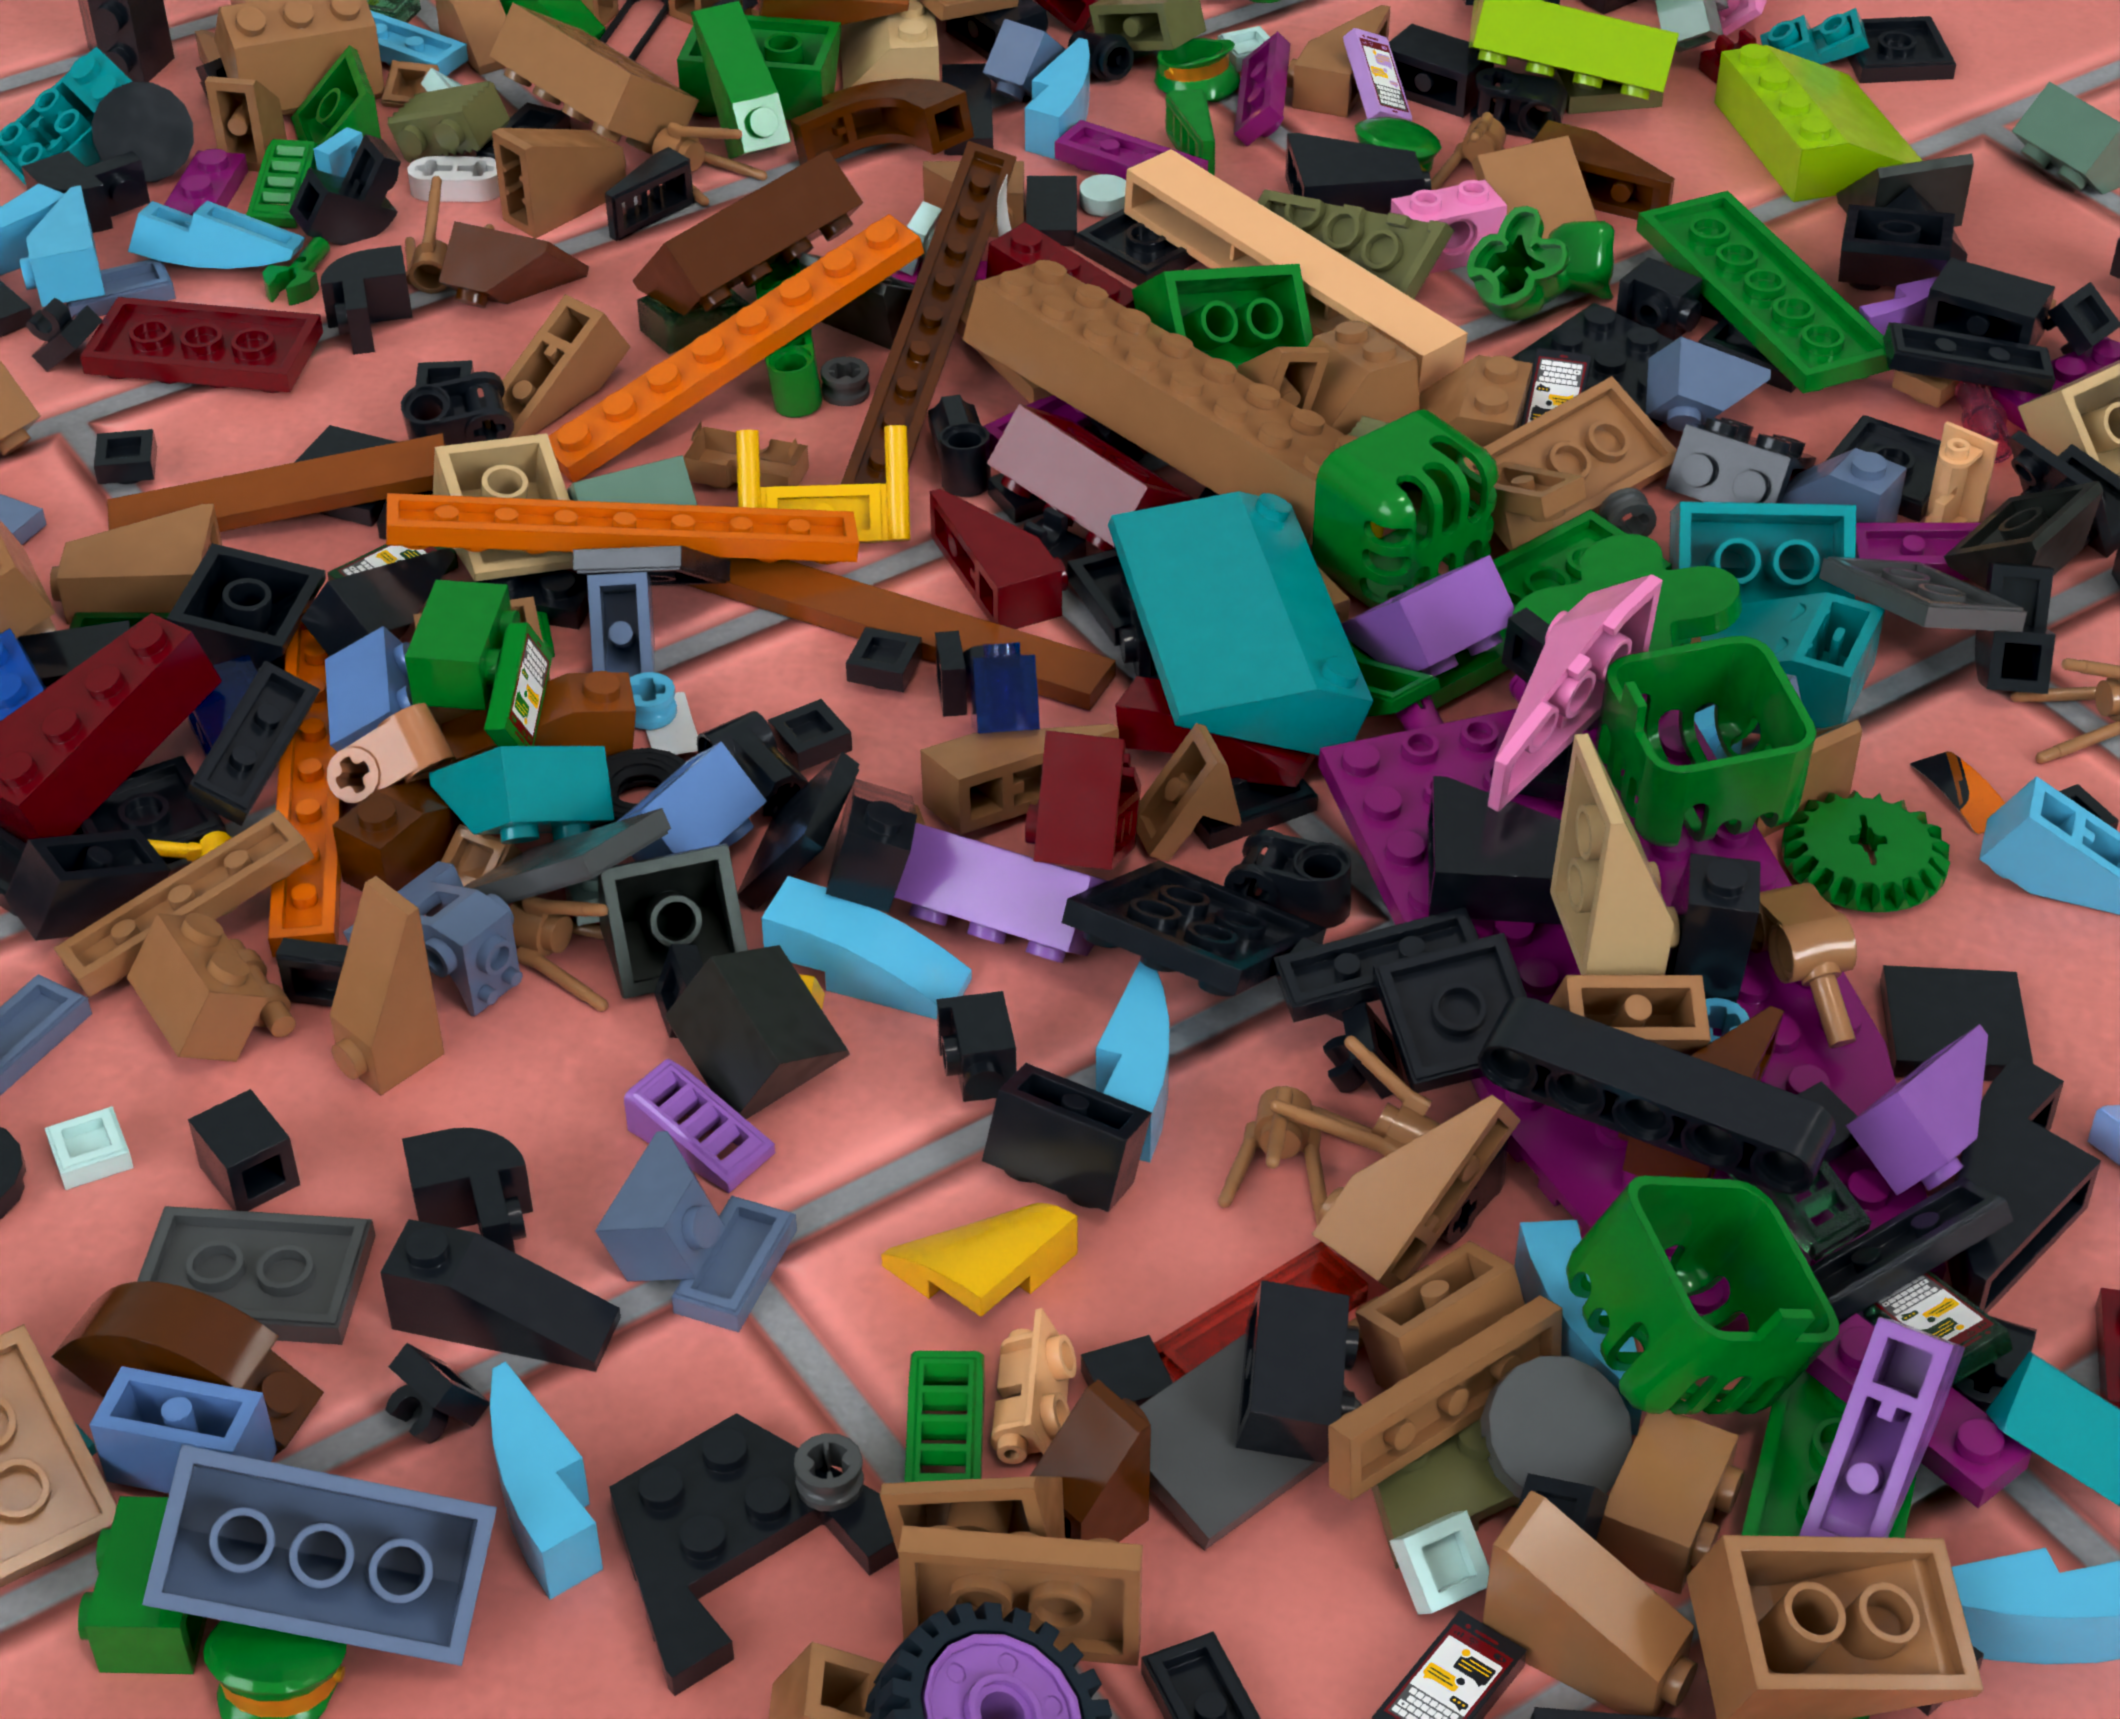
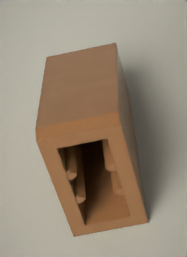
M498 128L492 131L503 220L534 238H538L606 203L605 193L626 177V159L623 147L591 130Z
M214 504L193 506L66 542L59 566H53L51 569L50 589L53 600L62 602L67 624L72 623L74 614L77 612L170 613L211 544L222 545Z
M1531 1490L1493 1543L1482 1623L1526 1649V1664L1621 1714L1657 1717L1666 1702L1676 1707L1679 1706L1694 1680L1698 1667L1696 1662L1688 1659L1695 1626L1547 1498Z

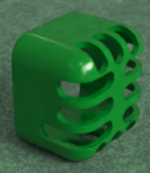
M1424 409L1414 411L1340 446L1323 461L1316 479L1312 555L1317 566L1333 582L1371 609L1418 584L1441 575L1438 573L1441 561L1448 565L1449 571L1490 555L1491 548L1488 542L1491 540L1494 531V521L1491 513L1494 511L1497 501V493L1493 486L1499 478L1495 459L1486 449L1432 412ZM1463 455L1475 464L1480 476L1466 466ZM1411 482L1422 490V503L1417 515L1408 495L1398 486L1399 483ZM1469 487L1480 494L1479 505L1470 500ZM1371 522L1381 527L1397 530L1377 538L1372 532Z
M1729 636L1631 654L1616 659L1609 666L1606 675L1596 745L1601 761L1607 764V773L1613 786L1621 791V802L1626 812L1632 818H1635V830L1645 841L1653 846L1671 848L1679 843L1683 823L1692 839L1702 842L1715 838L1719 826L1723 823L1731 834L1738 835L1751 831L1755 820L1759 816L1764 824L1770 828L1790 821L1801 803L1817 732L1814 722L1773 651L1765 643L1755 638ZM1641 694H1647L1646 702ZM1704 704H1715V727L1718 739L1727 758L1708 761L1699 745L1695 733L1694 715L1696 710ZM1679 710V731L1683 747L1692 763L1690 765L1677 766L1670 764L1663 751L1658 726L1660 717L1667 711ZM1757 723H1759L1760 740L1758 744L1746 754L1735 753L1731 749L1732 745L1746 738L1755 729ZM1621 769L1625 770L1624 776H1621ZM1635 795H1636L1637 797H1639L1638 803H1635V802H1634V801H1635ZM1706 804L1702 823L1693 808L1694 805Z
M1649 1175L1635 1177L1572 1250L1566 1266L1570 1291L1577 1297L1588 1298L1582 1307V1316L1587 1326L1594 1333L1606 1334L1600 1344V1352L1606 1364L1611 1369L1626 1371L1619 1381V1391L1633 1408L1649 1414H1662L1668 1409L1673 1414H1697L1700 1411H1704L1707 1414H1731L1737 1411L1744 1415L1761 1412L1772 1406L1839 1334V1322L1835 1311L1779 1209L1760 1189L1739 1180ZM1678 1245L1670 1261L1664 1250ZM1586 1274L1589 1276L1590 1281H1591V1284H1590V1282L1587 1280ZM1725 1277L1730 1286V1295L1727 1302L1712 1313L1699 1316L1689 1296L1709 1290ZM1603 1310H1605L1608 1315H1600V1314L1602 1313ZM1742 1313L1746 1315L1749 1322L1748 1332L1719 1330L1731 1323ZM1631 1336L1636 1338L1644 1348L1643 1352H1619V1350ZM1709 1376L1700 1387L1694 1383L1701 1378ZM1743 1377L1733 1389L1723 1390L1729 1382Z

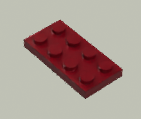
M117 297L81 353L80 359L84 374L108 376L112 379L135 378L157 380L166 384L180 382L210 385L214 388L258 389L267 393L291 392L323 334L320 314Z

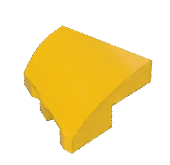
M1048 1203L1030 1204L977 1222L891 1247L881 1254L882 1266L928 1299L942 1289L982 1317L1017 1286L1031 1294L1078 1254V1216L1056 1205Z

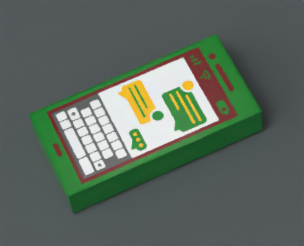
M528 622L508 623L504 634L484 727L486 733L498 747L534 746L553 655Z

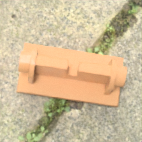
M1949 421L1944 424L1926 512L1927 518L1924 523H1981L1999 442Z
M1042 1308L1035 1309L1033 1331L1029 1329H1016L1009 1334V1338L1005 1339L1000 1347L997 1391L1002 1398L1021 1394L1020 1396L995 1401L990 1443L993 1449L997 1451L998 1459L1008 1464L1021 1463L1029 1454L1041 1452L1044 1455L1070 1414L1067 1396L1069 1378H1073L1076 1374L1074 1348L1070 1339L1065 1334L1059 1335Z

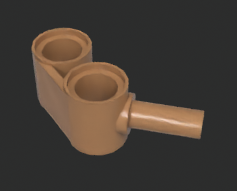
M1809 882L1760 892L1759 916L1750 950L1754 953L1768 951L1773 970L1778 979L1784 984L1801 981L1802 986H1810L1829 1048H1838L1855 1042L1854 1031L1836 979L1842 975V972L1853 970L1856 965L1857 944L1849 920L1843 913L1836 911L1819 894L1816 887Z

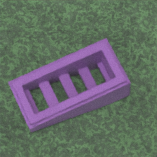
M671 1059L664 1060L625 1094L624 1105L628 1131L647 1143H650L656 1132L668 1131L691 1170L728 1193L775 1154V1144L697 1077ZM686 1114L690 1116L680 1125L677 1123ZM710 1129L714 1131L701 1143L698 1141ZM732 1142L738 1147L722 1161L717 1157Z

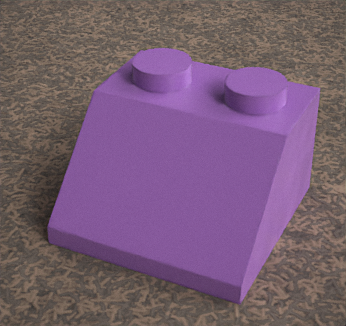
M1488 555L1429 579L1341 624L1347 639L1375 661L1413 671L1421 670L1422 673L1433 675L1434 677L1458 665L1454 654L1467 648L1470 656H1474L1502 643L1503 638L1499 631L1507 627L1508 618L1513 615L1515 607L1491 555Z

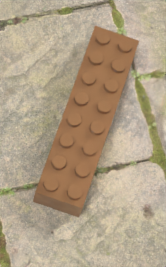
M1038 260L1034 264L1012 271H1005L1000 275L977 282L962 339L964 342L1219 495L1240 491L1260 496L1262 493H1271L1285 499L1288 503H1291L1308 545H1312L1315 489L1318 471L1323 461L1331 452L1358 437L1339 432L1327 425L1325 419L1318 413L1307 409H1300L1281 398L1280 393L1275 388L1255 383L1241 375L1232 363L1223 359L1212 358L1193 347V342L1187 337L1176 333H1169L1150 322V317L1144 312L1126 308L1108 297L1109 295L1104 289L1095 285L1085 284L1067 273L1063 265L1057 262Z

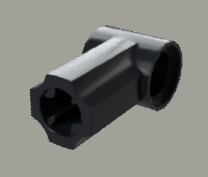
M961 395L941 397L939 403L934 408L928 410V423L941 463L942 487L946 492L960 497L982 494L988 490V478L991 477V466L987 464L990 458L989 432L985 427L981 426L975 405L965 402Z
M757 711L746 713L700 733L697 737L698 754L722 741L767 802L758 809L763 816L773 817L784 804L808 783V780L777 749L776 740L769 724Z

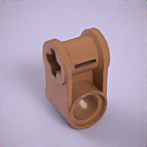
M418 703L389 716L376 729L344 749L339 750L328 764L326 779L330 790L338 799L347 803H360L375 790L429 778L430 772L451 765L456 760V757L426 703Z

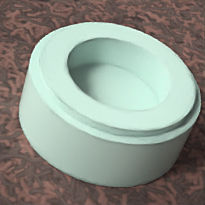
M1109 174L1094 175L1086 178L1080 184L1081 208L1087 213L1098 217H1109L1124 209L1126 180Z

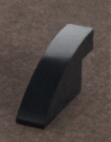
M2015 1055L2004 1067L1981 1101L1977 1139L1962 1151L1960 1162L1964 1167L1956 1173L1954 1180L1955 1182L1965 1177L2006 1199L2013 1218V1222L1947 1260L1953 1293L1984 1315L1998 1303L2087 1209L2101 1160L2049 1131L2052 1127L2064 1081L2018 1055Z

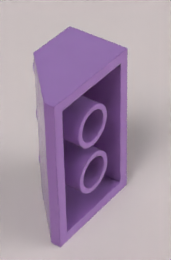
M916 823L911 851L894 898L912 903L909 911L910 916L946 926L949 915L970 921L967 934L1004 944L1007 933L1029 940L1025 952L1063 963L1066 952L1088 956L1094 944L1088 942L1083 937L1084 932L1061 923L1067 898L1103 884L1107 880L1052 863L1035 862L1033 857Z

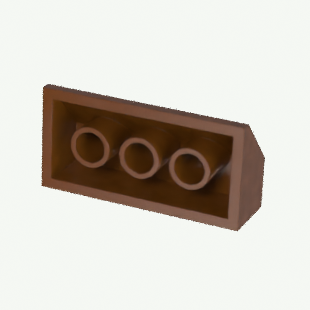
M826 150L665 242L632 281L638 290L683 316L700 306L708 313L732 297L729 289L743 282L747 289L751 288L773 272L770 265L783 258L786 264L790 265L800 259L802 252H810L814 248L811 241L821 235L828 242L844 233L853 225L849 217L863 204V201L829 150Z

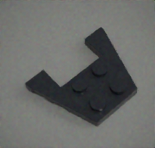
M737 1413L609 1487L614 1514L634 1579L637 1581L650 1631L661 1658L668 1689L674 1696L734 1660L732 1640L698 1600L820 1525H825L869 1576L899 1558L881 1502L880 1493L863 1485V1491L857 1501L847 1508L829 1512L818 1511L808 1507L799 1498L795 1485L794 1458L799 1448ZM825 1467L815 1471L816 1477L827 1479ZM831 1467L830 1472H832L833 1478L839 1477L843 1474L839 1470Z

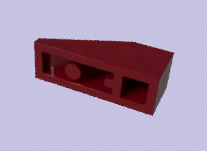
M940 488L929 491L931 538L990 622L1018 629L1062 616V591H1066L1068 588L1067 572L1059 557L1053 558L1039 537Z

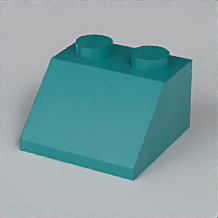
M500 746L429 773L430 786L474 835L500 834L502 844H519L535 841L540 838L539 833H552L553 841L589 831L590 828L615 820L605 746Z

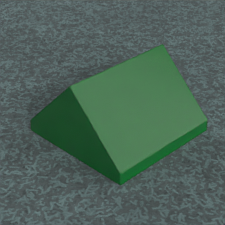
M349 45L292 115L291 119L298 140L314 141L319 146L346 127L362 132L363 137L367 134L381 139L375 97L358 51Z

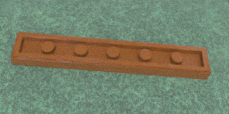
M443 433L107 499L109 530L193 506L214 504L219 531L223 532L387 499V493L415 494L433 490L435 447L446 446Z

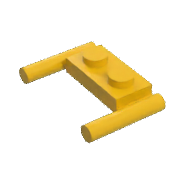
M890 425L884 427L886 484L760 487L759 431L737 430L738 507L854 511L859 543L910 541L907 426Z

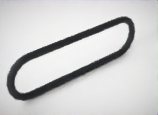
M640 0L626 1L600 38V41L604 43L608 41L631 6ZM660 0L664 3L663 8L630 54V59L636 60L668 13V0Z

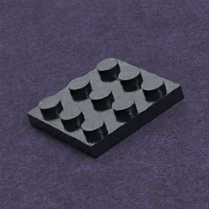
M1593 303L1512 358L1516 361L1533 363L1534 366L1537 348L1592 355L1587 389L1613 376L1646 414L1648 359L1672 343L1673 340L1659 334L1653 328L1642 326L1615 313L1609 307ZM1649 417L1657 427L1663 424V422Z
M1160 860L1067 898L1061 922L1084 932L1083 937L1094 945L1106 948H1123L1141 956V963L1151 969L1162 972H1180L1197 979L1198 986L1204 991L1224 997L1236 996L1274 976L1273 957L1290 953L1303 937L1322 945L1327 929Z

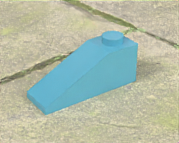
M81 185L70 187L26 237L29 257L19 259L26 289L37 288L42 307H45L54 298L66 303L105 295Z
M2037 776L1987 819L1979 860L1987 864L1997 875L2011 880L2030 894L2120 915L2119 831Z

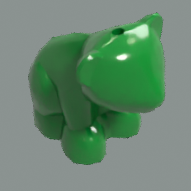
M1530 206L1515 207L1504 218L1498 234H1489L1483 237L1471 251L1467 263L1468 276L1474 282L1478 296L1484 306L1505 321L1515 322L1536 314L1542 309L1544 304L1554 300L1564 291L1590 293L1602 299H1612L1614 296L1611 293L1609 284L1614 269L1613 226L1605 221H1573L1563 223L1551 231L1547 239H1542L1544 223L1539 211Z

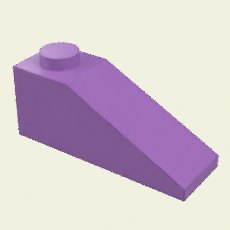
M1980 1024L1929 1057L1846 1125L1847 1129L1896 1195L1901 1194L1920 1181L1930 1191L1964 1167L1956 1156L1975 1141L1978 1136L1988 1034Z
M1878 1317L1799 1536L1889 1537L1940 1419L1965 1350L1964 1346L1893 1319Z

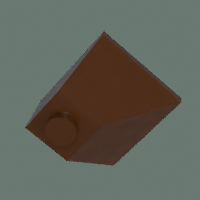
M454 221L439 283L457 292L455 300L471 306L486 308L487 300L509 304L587 277L589 266L548 241Z

